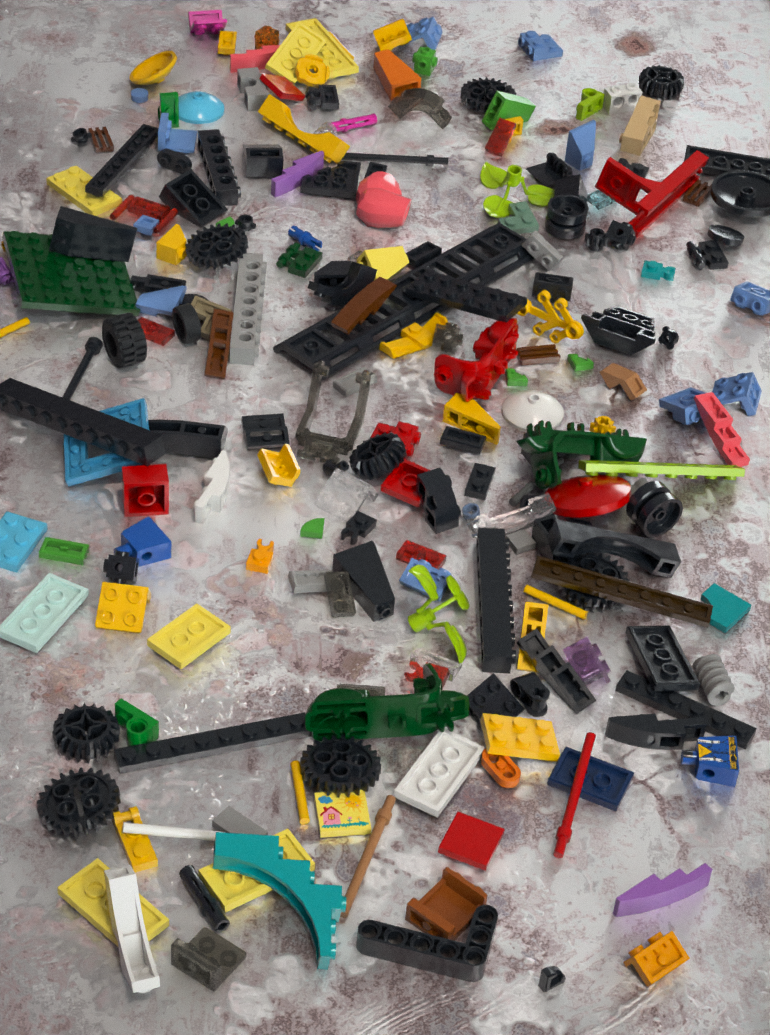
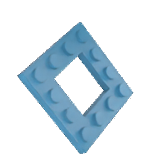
M144 398L100 411L149 430L147 403ZM64 434L65 481L68 487L122 472V466L143 465L112 452L88 459L87 443Z

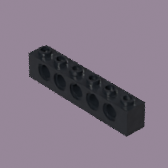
M219 129L198 130V149L211 191L225 206L238 205L241 189L238 186L237 176H234V166H231V157L228 156V147L225 146L224 136H221Z

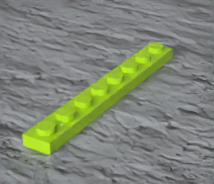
M579 460L578 469L585 471L586 475L597 476L598 472H605L607 476H618V473H625V476L638 477V473L652 478H657L658 474H665L667 478H678V475H684L685 478L697 479V475L704 476L705 479L714 480L717 479V476H723V479L736 480V477H744L745 468L737 465Z

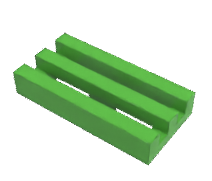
M45 537L39 550V558L84 565V559H86L87 553H89V544Z

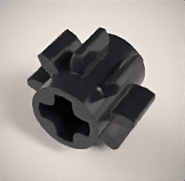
M600 228L591 229L590 234H585V246H588L594 252L601 251L603 246H607L608 238L604 237L606 233Z

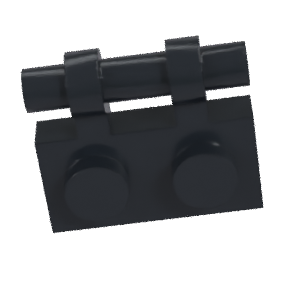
M318 85V89H313L310 86L306 88L307 106L311 111H315L317 106H321V109L326 110L339 109L336 85Z
M709 240L699 242L698 246L692 241L687 242V252L693 257L692 261L699 269H703L706 265L710 270L728 268L729 262L718 242Z

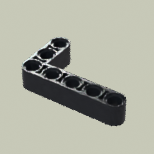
M490 905L478 906L473 915L466 943L375 920H364L358 926L356 948L361 954L468 982H477L484 976L496 932L498 912Z

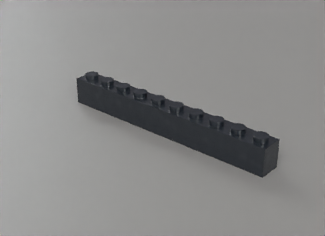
M8 378L0 384L1 410L145 466H149L166 454L161 434L12 378Z

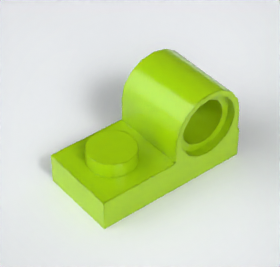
M592 88L583 89L581 102L578 103L576 108V119L582 121L602 110L605 94Z

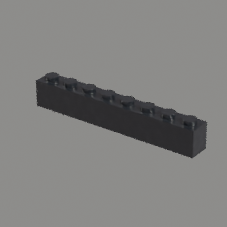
M478 528L476 555L482 672L510 674L511 664L516 663V650H512V647L515 646V633H511L514 630V617H510V614L513 613V601L509 600L512 597V585L508 584L511 581V569H507L510 566V553H506V551H509V538H505V529Z

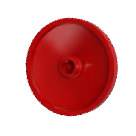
M605 474L569 478L563 480L558 486L546 490L544 494L545 507L549 512L564 517L582 518L613 512L629 502L632 496L631 485L621 477L607 476Z

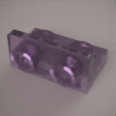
M588 637L562 649L569 663L586 686L604 677L606 683L611 682L607 675L611 672L605 659L600 661L598 657L602 656V653L596 643L591 644Z

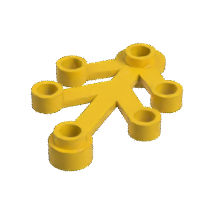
M542 290L537 295L538 301L542 303L547 312L532 306L531 301L527 299V305L517 313L520 316L530 313L547 321L545 323L538 322L533 326V332L538 336L557 326L563 328L564 330H554L549 335L553 343H558L566 337L572 340L579 339L584 334L583 326L578 321L573 320L566 309L568 302L564 298H559L555 301L553 307L549 301L551 295L547 290ZM555 309L561 313L563 319H560Z

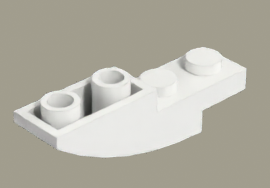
M224 450L221 451L218 457L213 459L209 471L206 470L203 475L202 481L205 483V487L202 491V496L199 500L196 499L193 505L195 522L203 524L211 511L220 513L227 500L230 465L227 452Z

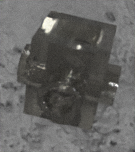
M446 322L445 325L436 324L433 345L441 347V351L452 353V350H458V345L462 346L464 334H461V329L457 328V324Z

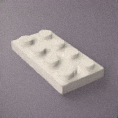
M447 729L444 732L439 731L395 788L394 797L438 818L481 759L485 747Z

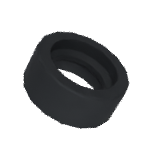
M189 303L174 307L172 309V321L178 339L183 344L198 341L201 338V325L195 308Z

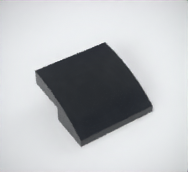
M283 413L242 416L241 423L247 449L283 447L284 444L290 445Z

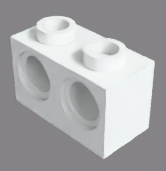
M635 83L606 87L603 92L605 94L603 108L608 114L634 111L640 96H642V91Z

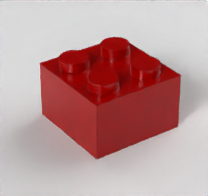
M166 464L122 466L124 517L169 514V479Z

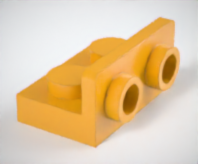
M660 931L647 940L650 944L644 948L641 944L628 952L630 958L623 963L626 967L633 964L648 987L690 958L673 931L664 936Z

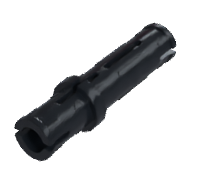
M193 865L183 867L179 875L199 904L201 914L208 918L217 933L225 931L229 927L230 922L220 909V902L218 899L213 898Z

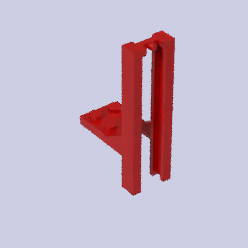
M697 150L662 182L642 178L610 157L602 169L595 188L637 215L629 222L633 226L632 228L637 238L694 185L700 177L696 172L702 173L703 170L701 168L706 165L709 157ZM640 189H642L647 195L637 202L636 198Z

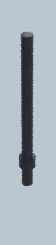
M346 153L342 160L426 164V166H434V164L448 165V158L434 157V155H427L425 157Z

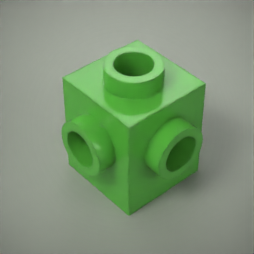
M420 47L417 53L414 52L412 62L414 63L415 73L431 75L438 62L436 50L429 47Z

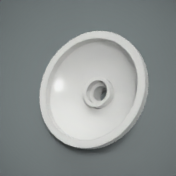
M523 390L505 399L502 406V415L509 425L523 432H527V425L532 423L534 431V426L541 420L544 421V427L545 423L550 421L554 430L562 423L564 410L562 405L547 393L536 390Z

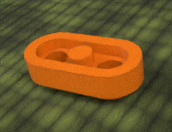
M483 750L481 764L491 777L504 788L517 786L520 781L521 771L509 756L487 754V750Z

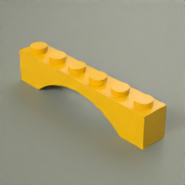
M270 94L258 110V113L263 116L262 120L270 125L273 122V127L280 132H283V130L287 131L285 135L293 140L295 138L299 139L297 142L305 148L310 146L309 150L313 153L323 151L324 160L328 163L333 161L337 164L340 162L350 148L348 144L330 132L311 134L299 130L293 121L290 108Z

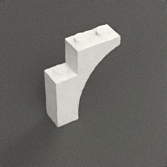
M131 865L104 870L111 926L118 941L122 972L133 993L150 992L153 988L160 987V980L147 938L136 873Z

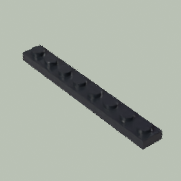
M143 124L86 184L85 192L96 197H103L158 137L159 128Z
M304 712L114 749V757L119 774L311 737L312 732L306 730V713Z

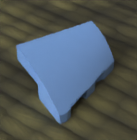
M178 286L143 293L136 302V308H139L142 314L157 316L160 313L172 316V309L179 306V303L182 304L187 287Z

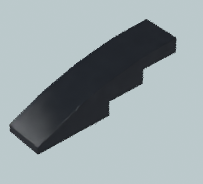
M537 628L517 641V645L540 675L576 714L596 701L569 662L565 663L555 647L548 645Z

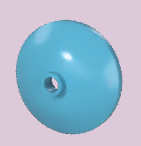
M194 91L179 96V120L191 124H207L217 121L224 114L223 102L212 94Z

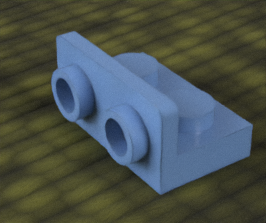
M411 558L399 579L400 584L429 597L419 580L412 573L408 572L415 565H423L428 569L436 584L437 601L440 602L448 588L446 577L451 575V573L443 568L438 570L432 567L426 560L420 559L418 561Z

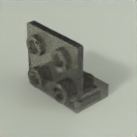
M203 927L189 943L177 938L171 944V965L215 992L243 962L247 953L209 928Z

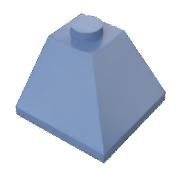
M595 120L570 130L568 134L565 162L579 171L592 166L596 133Z

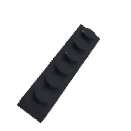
M626 670L616 685L615 691L674 718L705 717L707 723L705 732L714 736H736L737 746L745 750L756 733L757 728L675 691H654L648 679Z

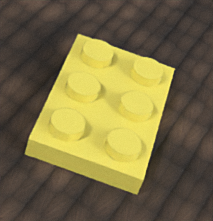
M195 604L147 639V646L179 669H183L231 633V626L199 604Z

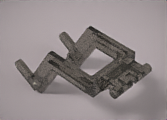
M319 360L313 367L307 407L295 434L298 445L304 446L303 450L298 449L297 458L316 461V458H320V463H325L331 459V463L334 464L336 462L337 465L340 462V458L337 457L338 454L347 456L348 452L354 448L364 423L370 385L375 382L376 373H369V370H364L363 373L356 374L355 383L360 384L355 416L347 436L337 438L310 432L309 429L316 415L322 376L327 377L329 374V366H324L325 362Z

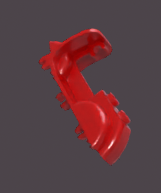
M511 318L506 323L496 321L490 327H487L484 332H481L479 339L473 345V353H475V358L479 361L461 360L446 354L436 357L434 380L437 388L453 396L459 393L466 402L472 399L488 400L489 396H491L490 390L500 375L505 373V369H508L510 360L516 359V356H518V351L516 350V342L519 338L517 318Z

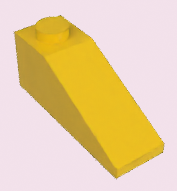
M456 393L444 405L443 422L461 430L487 436L486 441L495 445L499 443L501 426L475 400L472 399L466 402L461 394Z
M525 602L520 639L536 628L545 639L548 604ZM519 647L517 670L538 672Z

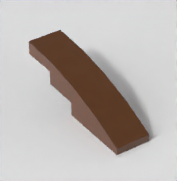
M382 277L368 284L331 321L332 327L349 335L357 323L362 325L370 313L374 315L397 287L396 284Z
M220 309L213 310L204 376L225 379L234 312Z

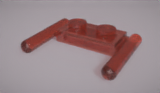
M129 195L109 217L114 221L128 209V212L137 216L146 215L158 219L159 223L153 229V232L160 234L176 217L178 210L176 208L171 210L169 206Z

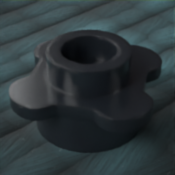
M78 128L74 130L71 142L83 145L92 137V134L87 133L85 128Z
M240 215L235 220V224L241 228V231H249L256 228V224L253 223V217L250 215Z
M664 326L658 341L660 344L666 345L667 349L670 350L678 342L679 335L674 329Z

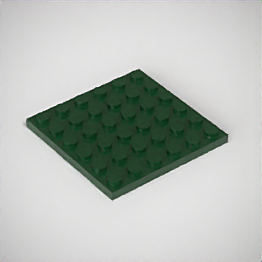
M18 231L3 232L2 238L21 308L121 315L130 312L134 316H139L140 309L136 308L137 298L130 283L125 262L66 256L49 251L52 234L22 233Z

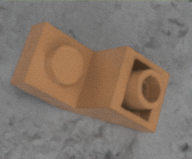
M612 363L599 372L609 389L621 384L630 401L647 391V388L636 372L618 364Z

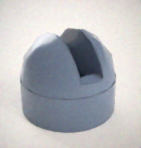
M468 503L462 508L463 517L467 522L479 519L480 509L477 504Z

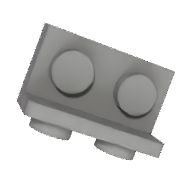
M536 230L522 244L548 271L563 257Z

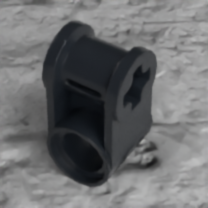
M531 672L511 679V692L527 710V713L534 717L544 716L548 710L546 701L549 699L550 691L540 681L537 674Z

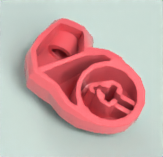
M377 171L359 183L356 193V215L366 226L392 228L404 225L410 210L411 199L402 196L399 183L391 174Z

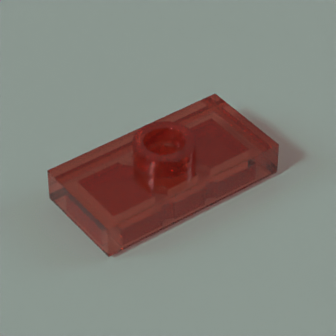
M143 317L138 319L147 340L164 346L175 336V330Z

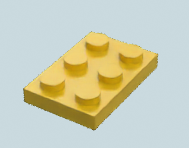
M482 714L480 722L487 754L558 761L560 752L552 721L498 714Z

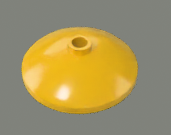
M164 51L147 58L131 72L129 77L131 82L136 85L161 83L175 66L177 56L173 51Z

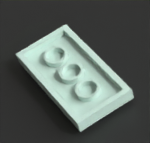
M48 573L0 625V638L37 653L89 596L88 589Z

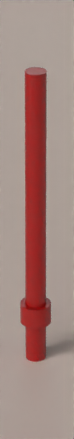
M592 732L586 733L562 824L556 832L555 838L557 842L553 853L556 858H563L566 844L570 842L572 836L571 826L596 735Z

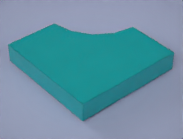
M713 583L701 594L700 599L706 604L713 605L710 625L724 633L729 631L743 618L752 606L716 583Z

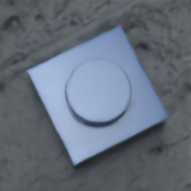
M142 215L133 226L137 228V232L151 236L159 227V220Z

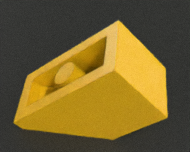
M175 224L156 242V258L176 266L187 256L185 250L186 238L180 225Z

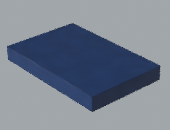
M566 746L548 778L547 785L570 794L581 752ZM590 756L579 798L617 812L633 780L634 772Z

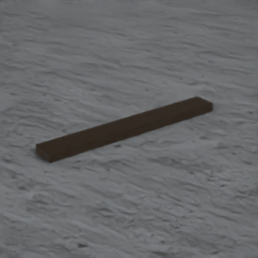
M538 555L536 557L531 578L706 628L710 624L713 605Z

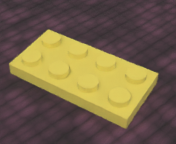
M298 21L267 62L265 68L275 75L285 76L295 85L297 83L295 66L298 60L308 54L317 56L327 40Z
M72 166L46 178L47 185L87 214L97 216L122 205V198L110 189L103 197H96L85 192L86 184L93 177L78 166Z
M289 829L273 835L279 836V846H283V859L310 861V871L315 870V862ZM213 863L198 870L199 877L211 895L218 899L225 913L273 890L254 878L232 871L213 869Z
M97 858L58 886L57 891L58 895L118 947V941L111 926L104 870L110 868ZM139 894L149 942L169 927V919Z

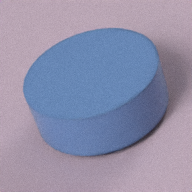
M143 88L133 89L131 91V100L136 103L146 102L148 100V91Z

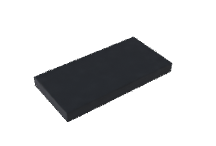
M669 625L627 626L625 633L654 691L699 690L700 682Z

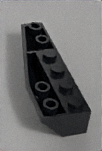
M148 420L149 430L163 436L165 452L215 458L224 449L228 428L224 425L183 420Z

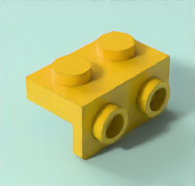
M403 18L373 30L380 51L387 49L391 51L394 47L406 45L412 40Z
M284 444L280 452L262 448L258 452L257 456L269 483L292 487L295 480L299 477L301 470L290 445Z

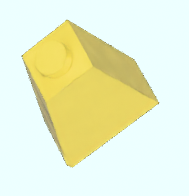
M403 246L364 250L356 260L357 263L377 269L374 280L382 277L390 281L409 264Z

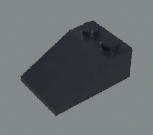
M192 169L165 184L159 195L161 201L170 211L200 228L228 211L225 205Z

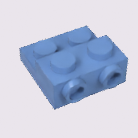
M535 31L520 33L518 45L532 61L563 56L562 48L549 34L539 36Z
M749 281L734 287L730 301L735 302L737 307L744 309L747 307L752 309L754 314L760 316L770 313V290Z
M690 387L659 399V407L672 412L674 420L681 422L683 425H690L702 419L694 397L695 395L705 394V392Z

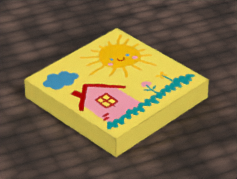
M360 790L359 796L354 792H350V797H347L345 793H341L339 798L335 792H332L329 796H327V792L314 793L320 838L371 834V823L365 791Z

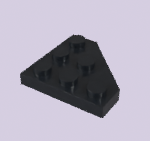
M341 161L337 163L336 167L331 168L328 166L318 170L316 175L310 176L308 174L303 176L301 193L356 199L361 162Z

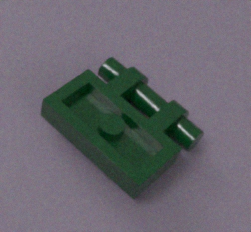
M295 242L293 245L288 246L286 253H282L278 257L276 265L278 268L288 267V273L306 278L322 260L323 253L307 247L301 251L299 250L300 244Z

